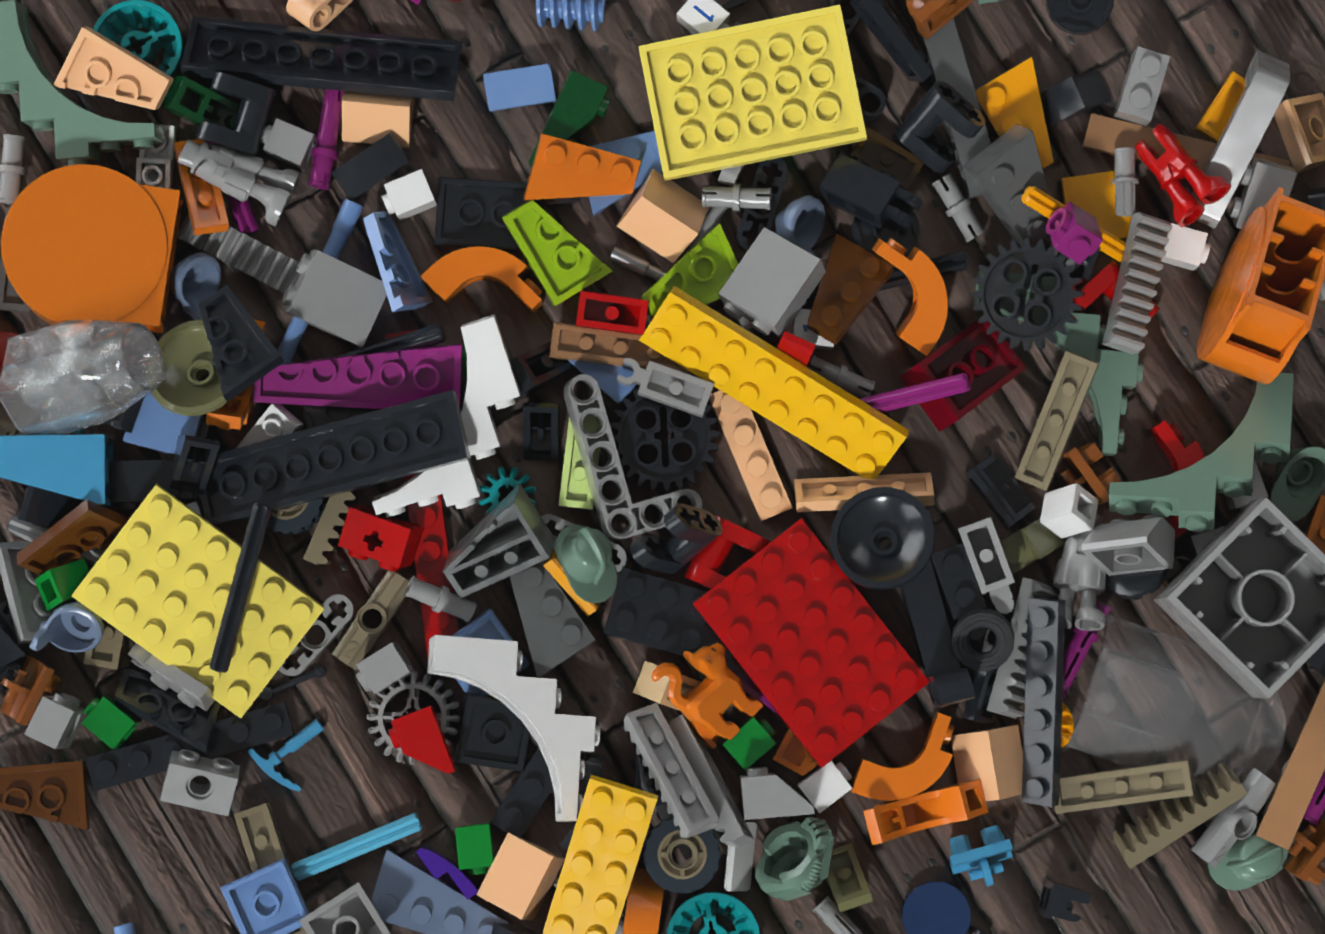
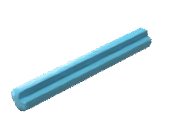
M413 813L304 858L291 865L293 875L297 881L303 880L416 833L422 829L421 821L418 815Z

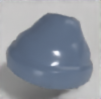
M808 195L792 201L783 211L777 214L775 217L776 234L817 257L811 249L822 234L825 223V209L820 199Z
M204 252L195 253L183 258L171 269L169 277L172 294L182 303V310L191 315L194 320L202 319L198 304L217 292L221 281L219 262L212 255Z
M78 601L68 602L57 607L49 619L40 624L39 631L34 635L29 648L39 651L48 642H51L57 648L67 652H86L94 649L100 643L104 635V623L100 616Z

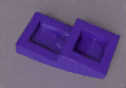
M425 845L416 851L436 880L448 872L467 900L477 894L480 887L464 869L459 870V865L456 862Z

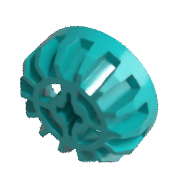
M129 0L112 6L97 20L93 30L149 64L154 62L157 51L164 48V58L157 69L170 77L178 76L177 70L183 59V43L185 40L177 23L166 10L148 1ZM138 29H146V30H150V32H148V33L145 34V33H143L142 31H137V30H138ZM138 43L142 45L143 53L140 55L135 53V45Z
M720 891L692 895L676 908L667 927V934H689L694 921L703 915L704 924L700 927L698 934H709V921H712L713 930H715L716 934H760L757 921L749 907L740 901L739 898ZM715 913L726 916L733 923L736 930L727 932L721 923L716 922Z

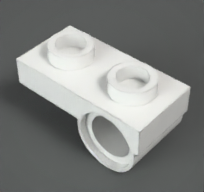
M271 403L236 448L299 432L304 424L282 404Z

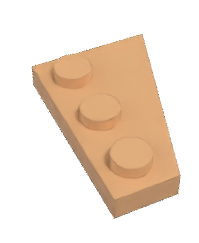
M84 26L81 28L53 86L73 89L84 94L115 99L118 102L156 110L160 108L174 78L92 28Z

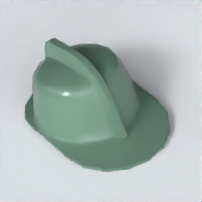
M1312 446L1290 450L1289 461L1278 462L1276 465L1275 474L1277 480L1272 488L1270 501L1291 522L1305 517L1325 488V449L1322 447Z
M573 525L563 529L555 541V552L570 586L576 595L586 602L594 604L605 602L613 595L617 585V573L611 559L612 546L609 539L601 531L586 526Z
M1258 823L1256 829L1248 838L1243 840L1237 839L1216 868H1213L1208 863L1207 865L1210 876L1216 884L1227 890L1239 891L1265 881L1281 871L1282 865L1287 860L1288 850L1255 836L1260 825Z

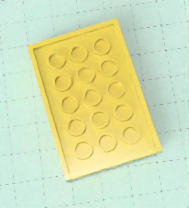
M840 5L638 46L665 181L867 140Z
M157 483L71 595L167 666L173 664L209 687L212 698L239 718L243 717L325 609L322 604L258 558L229 669L226 673L210 669L212 654L242 546Z

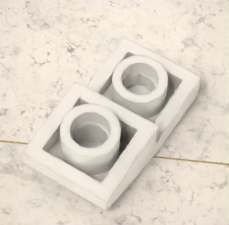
M158 125L164 129L165 143H154L153 149L139 151V158H137L136 183L171 189L177 126Z

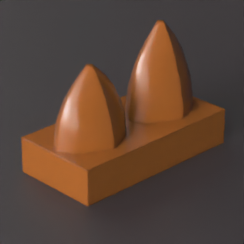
M906 0V6L910 15L915 20L918 32L928 40L974 0Z

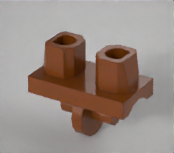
M1094 442L1078 449L1074 447L1063 455L1078 476L1076 479L1069 468L1061 473V476L1068 484L1067 486L1075 483L1080 486L1083 484L1089 493L1098 499V505L1109 500L1110 482H1122L1112 468H1109L1098 477L1090 468L1093 463L1103 457Z
M28 655L22 669L18 670L14 680L3 677L1 684L9 689L3 699L4 703L0 711L13 718L17 723L27 726L40 703L39 700L44 691L50 693L56 691L61 678L54 673V669Z
M1319 818L1316 826L1308 824L1302 833L1297 831L1293 839L1295 842L1288 850L1291 855L1282 865L1289 873L1304 882L1307 880L1315 885H1319L1325 878V868L1319 864L1325 857V820Z

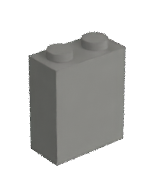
M764 227L718 294L724 304V311L738 320L744 317L752 322L751 326L765 336L772 333L781 338L826 271L820 258Z
M311 250L309 255L304 253L296 272L300 273L295 286L289 285L282 299V303L286 304L283 312L354 346L363 347L387 296L383 281L319 250Z

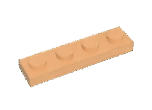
M721 390L712 393L709 398L760 521L792 509L790 500L752 410Z
M931 472L878 475L876 479L863 478L861 476L794 479L797 512L840 510L853 496L877 487L900 489L913 495L923 506H934Z

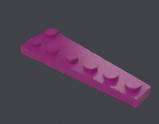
M463 344L282 363L254 383L253 402L384 409L453 390L456 392L461 412Z

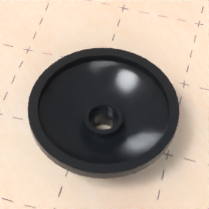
M877 487L858 493L842 506L834 519L830 542L832 554L837 565L849 579L866 588L886 590L907 584L924 570L934 550L935 531L928 511L917 498L900 489ZM888 539L892 541L888 549L880 548V543L883 540Z

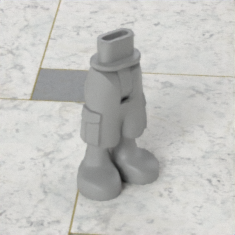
M187 140L177 161L190 167L191 174L195 173L204 181L220 188L222 192L227 195L229 194L239 201H247L249 196L260 201L266 208V222L275 227L300 175L298 171L293 169L277 170L263 166L264 162L261 158L245 152H236L227 146L209 144L205 141L200 145ZM257 179L270 184L271 186L258 183Z
M1096 514L1094 528L1102 524L1103 517ZM1093 529L1067 537L1062 557L1056 566L1053 585L1060 591L1058 599L1066 600L1065 629L1072 627L1074 595L1079 590L1082 594L1080 607L1076 612V628L1079 630L1096 631L1105 627L1106 616L1101 610L1097 609L1096 596L1104 592L1106 571L1101 569L1081 551L1082 543Z

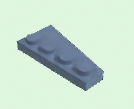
M386 850L371 899V903L384 922L424 934H491L494 922L509 924L508 920L473 899L467 900L463 894L456 891L453 887L438 879L436 880L423 869L411 864L393 851Z

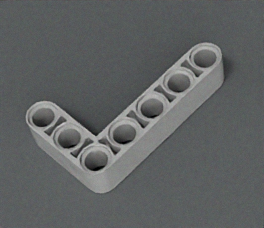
M1259 50L1255 53L1245 74L1244 91L1203 170L1209 176L1224 177L1230 183L1231 189L1222 199L1208 205L1202 203L1193 190L1191 195L1205 209L1202 216L1196 221L1214 229L1218 225L1290 83V64Z
M587 374L578 375L567 381L563 389L565 403L603 533L608 538L624 539L666 527L664 515L677 505V500L682 495L690 500L691 506L702 509V500L699 494L690 489L677 490L632 503L597 381ZM576 382H583L587 385L589 395L586 400H580L575 396L573 388ZM586 415H592L598 421V429L593 434L587 432L583 427V420ZM596 448H601L607 453L608 460L603 467L597 466L592 459L593 451ZM606 481L614 483L617 488V494L613 500L606 499L602 494V486ZM648 505L656 507L659 513L658 520L654 524L647 522L644 517V511ZM616 514L622 515L626 520V528L622 533L615 532L611 526L612 518Z

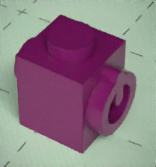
M1069 202L1064 208L1057 209L1050 216L1046 225V232L1051 237L1054 249L1079 265L1088 256L1093 255L1103 241L1096 218L1072 202Z

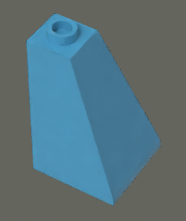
M105 434L0 436V478L81 501L88 499L103 507L114 508V503L110 502L109 461H114V440Z

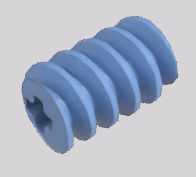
M536 0L539 27H544L547 19L550 18L552 27L557 28L561 19H563L565 28L570 30L574 21L577 20L579 30L584 31L589 21L593 32H597L601 24L604 23L606 0Z

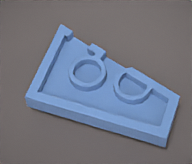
M655 131L590 146L641 160L633 191L642 186L652 169L663 174ZM629 194L590 196L589 201L593 217Z
M388 211L373 212L364 217L366 233L372 246L392 312L423 308L432 303L433 300L424 281L420 277L421 275Z

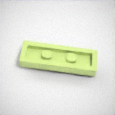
M586 415L583 420V427L587 432L593 434L598 429V421L594 416ZM569 417L559 506L593 510L594 501ZM596 448L592 454V459L597 466L599 464L600 448Z

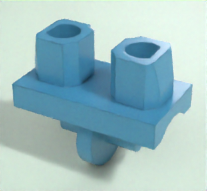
M998 825L981 830L983 847L972 849L968 835H960L950 839V867L953 875L968 871L970 881L983 878L987 887L994 885L992 875L1004 872L1003 865L999 861L1012 858L1011 850H1013L1010 839L1005 840Z

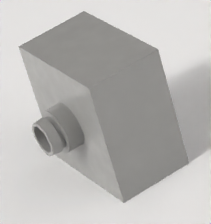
M1267 497L1249 502L1153 600L1252 698L1270 699L1325 643V554Z

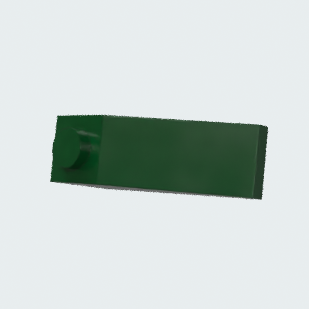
M571 70L542 133L573 142L596 123L598 116L605 117L612 101L611 98L607 97L609 94L608 86ZM538 143L528 162L530 169H532Z
M185 76L172 77L174 80L160 106L161 108L197 126L200 125V121L233 130L239 104ZM268 120L266 128L268 125H272L273 122Z

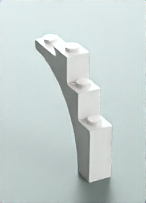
M495 314L461 326L467 353V386L461 417L470 456L475 455L476 460L496 454L494 448L500 447L501 444L489 406L495 405L496 410L516 404L514 398L519 397L521 394ZM469 459L420 472L401 486L374 497L372 504L376 515L385 513L386 517H392L405 512L406 505L418 502L419 507L439 501L438 495L443 494L447 507L455 505L456 509H462L475 504V498L480 497L481 491L471 460Z
M443 635L431 637L429 639L427 673L452 677L479 687L510 709L533 736L548 766L555 794L556 822L577 821V815H579L583 802V795L578 794L579 780H583L585 773V761L580 759V754L594 752V746L599 744L600 727L596 725V717L555 714V709H559L561 704V689L557 688V679L516 676V671L521 670L523 660L522 651L518 650V641Z

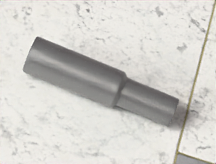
M615 246L609 260L642 276L646 275L656 281L666 273L651 265L650 262Z

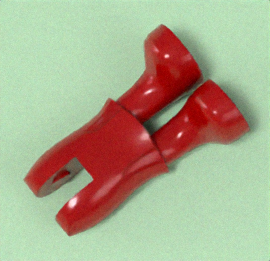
M1160 123L1152 129V132L1167 151L1159 156L1144 139H1141L1135 145L1140 159L1158 179L1161 189L1166 190L1171 198L1175 221L1180 227H1185L1198 220L1205 209L1185 189L1181 182L1187 179L1202 203L1207 205L1222 199L1231 189V185L1222 176H1209L1198 167L1197 160L1186 152L1176 135L1168 127Z

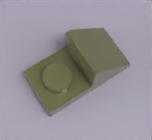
M1040 518L1000 541L1012 574L1065 544L1063 538L1061 539L1040 523Z
M852 843L832 849L827 880L839 911L843 912L872 902L869 887Z

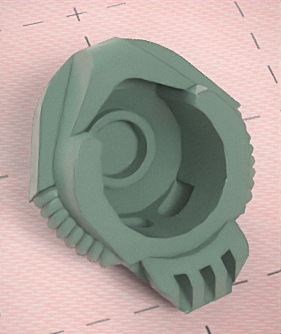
M807 817L802 824L796 821L780 826L770 832L762 845L765 851L755 871V878L762 891L776 899L790 901L812 893L811 889L820 885L822 880L828 877L834 835L825 819Z

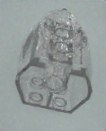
M107 320L62 321L8 338L0 378V401L15 427L24 435H62L100 424L126 411L147 394L157 389L162 380L166 379L162 351L155 336L141 323Z

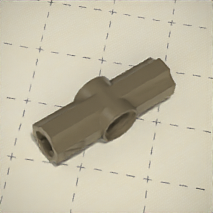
M388 570L366 604L359 609L355 620L332 652V655L346 665L358 670L356 664L366 658L380 635L388 628L391 619L405 600L406 596H404L409 580L395 571ZM372 609L378 610L382 615L381 625L375 629L369 628L365 623V615Z

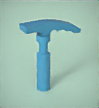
M316 718L285 742V746L277 752L272 751L268 754L269 759L261 756L254 747L247 752L268 776L281 785L300 792L302 787L298 783H293L290 779L284 778L280 771L276 772L275 765L277 766L281 763V759L288 753H294L325 729Z

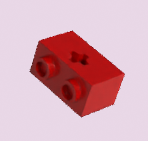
M363 504L351 506L347 512L338 546L349 550L348 555L361 560H367L369 557L379 561V567L396 572L400 568L412 566L423 526L396 516L386 517L385 513L376 515L374 508Z

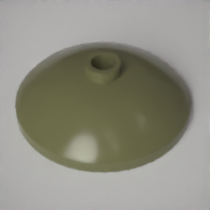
M202 319L185 322L167 332L154 346L147 362L146 381L152 396L163 408L174 414L183 416L204 415L219 409L227 403L222 394L220 378L215 368L214 356ZM209 375L205 380L200 381L203 376Z

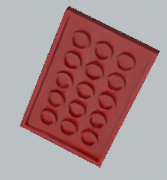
M802 518L692 603L820 768L824 767L929 683L923 672L850 579L842 572L836 561Z

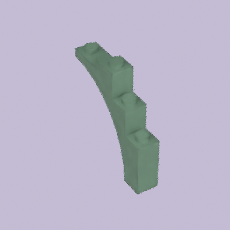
M16 0L0 1V94L19 93L21 122L33 127L34 131L54 130L57 160L68 166L100 162L99 148L101 152L113 153L121 151V146L133 145V149L147 150L153 149L154 143H165L164 129L155 123H127L101 117L85 110L71 100L61 88L54 87V81L40 60L33 42L27 7Z
M980 270L976 278H983L985 274ZM1009 273V278L1017 283L1024 274ZM1043 276L1042 287L1048 292L1052 291L1057 285V278ZM976 284L975 291L981 290V286ZM1030 287L1022 289L1021 295L1026 297V302L1028 299L1035 298V293L1030 291ZM1005 297L1001 300L999 308L1003 315L1009 316L1013 313L1015 305L1011 298ZM974 298V306L981 303L980 298ZM1041 305L1037 306L1032 314L1036 324L1043 325L1048 318L1047 310ZM1025 306L1023 307V310L1018 318V321L1024 322ZM1072 312L1078 323L1066 322L1065 325L1069 330V334L1064 335L1057 331L1058 343L1054 345L1063 354L1066 350H1070L1100 363L1094 376V381L1089 388L1088 395L1092 401L1098 428V448L1103 456L1112 457L1117 454V449L1123 448L1124 429L1119 428L1120 415H1125L1127 395L1122 394V389L1132 390L1136 387L1137 382L1142 381L1144 365L1143 362H1138L1139 353L1132 355L1123 351L1098 349V344L1102 345L1105 334V324H1100L1101 315Z
M1280 373L1267 385L1257 382L1255 395L1247 414L1233 434L1213 453L1190 467L1163 477L1138 482H1110L1109 512H1118L1122 515H1133L1135 513L1153 514L1157 517L1175 515L1179 516L1178 528H1187L1195 532L1214 530L1216 494H1225L1229 497L1252 496L1254 460H1261L1271 464L1289 461L1294 373Z

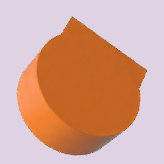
M70 165L43 174L31 182L18 195L9 209L3 225L1 255L11 285L24 303L39 318L67 332L89 335L108 333L125 328L163 334L170 290L169 277L174 264L177 245L176 235L179 231L183 200H180V190L137 184L134 180L116 170L98 165Z
M1281 187L1276 190L1264 207H1258L1249 216L1233 242L1208 300L1197 342L1198 359L1264 385L1270 384L1281 373L1300 340L1311 329L1317 302L1325 279V211L1283 195L1284 189Z

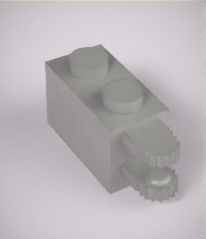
M992 517L959 528L958 531L981 593L989 592L992 602L996 605L995 608L1000 614L1003 613L1005 615L1012 612L1015 600L1012 599L1013 595L1009 584L1015 583Z

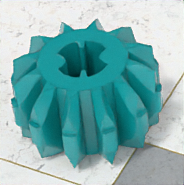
M503 467L498 468L499 480H496L490 473L487 474L486 478L493 484L490 488L485 485H480L479 487L481 492L490 495V497L480 499L479 504L481 506L492 504L485 515L500 503L502 499L500 491L506 487L510 491V487L515 488L519 484L523 487L530 480V476L525 474L516 481L518 468L515 467L512 468L509 478H506V472ZM535 486L523 488L527 495L537 491ZM530 499L533 505L536 506V501Z

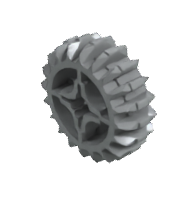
M414 671L411 673V682H407L406 678H402L399 680V685L392 684L388 687L390 689L388 693L383 691L377 694L383 698L381 703L375 700L369 702V706L378 709V714H368L367 720H377L378 726L371 727L368 731L370 734L380 731L382 737L375 740L374 744L376 746H380L384 742L389 744L384 750L385 756L392 754L395 749L389 736L387 723L397 719V716H405L406 713H411L409 709L413 707L416 708V711L423 709L420 690L429 693L439 704L441 713H436L439 723H441L444 736L446 733L451 735L458 734L459 730L449 727L450 721H460L461 716H450L449 709H456L459 707V703L452 702L447 704L446 699L452 696L453 691L449 689L442 694L439 692V689L444 684L443 680L439 679L435 682L434 686H431L429 684L432 675L426 673L423 681L418 682V671ZM409 689V698L407 699L405 709L401 712H387L392 699L400 692ZM445 737L448 747H451L452 742ZM401 747L396 749L398 750L396 761L399 763L405 757ZM409 757V763L411 765L416 764L417 760Z

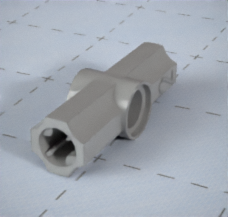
M1253 768L1241 783L1248 794L1211 817L1213 821L1190 849L1213 868L1217 867L1237 839H1246L1254 832L1258 823L1257 813L1277 787L1276 783L1256 768Z

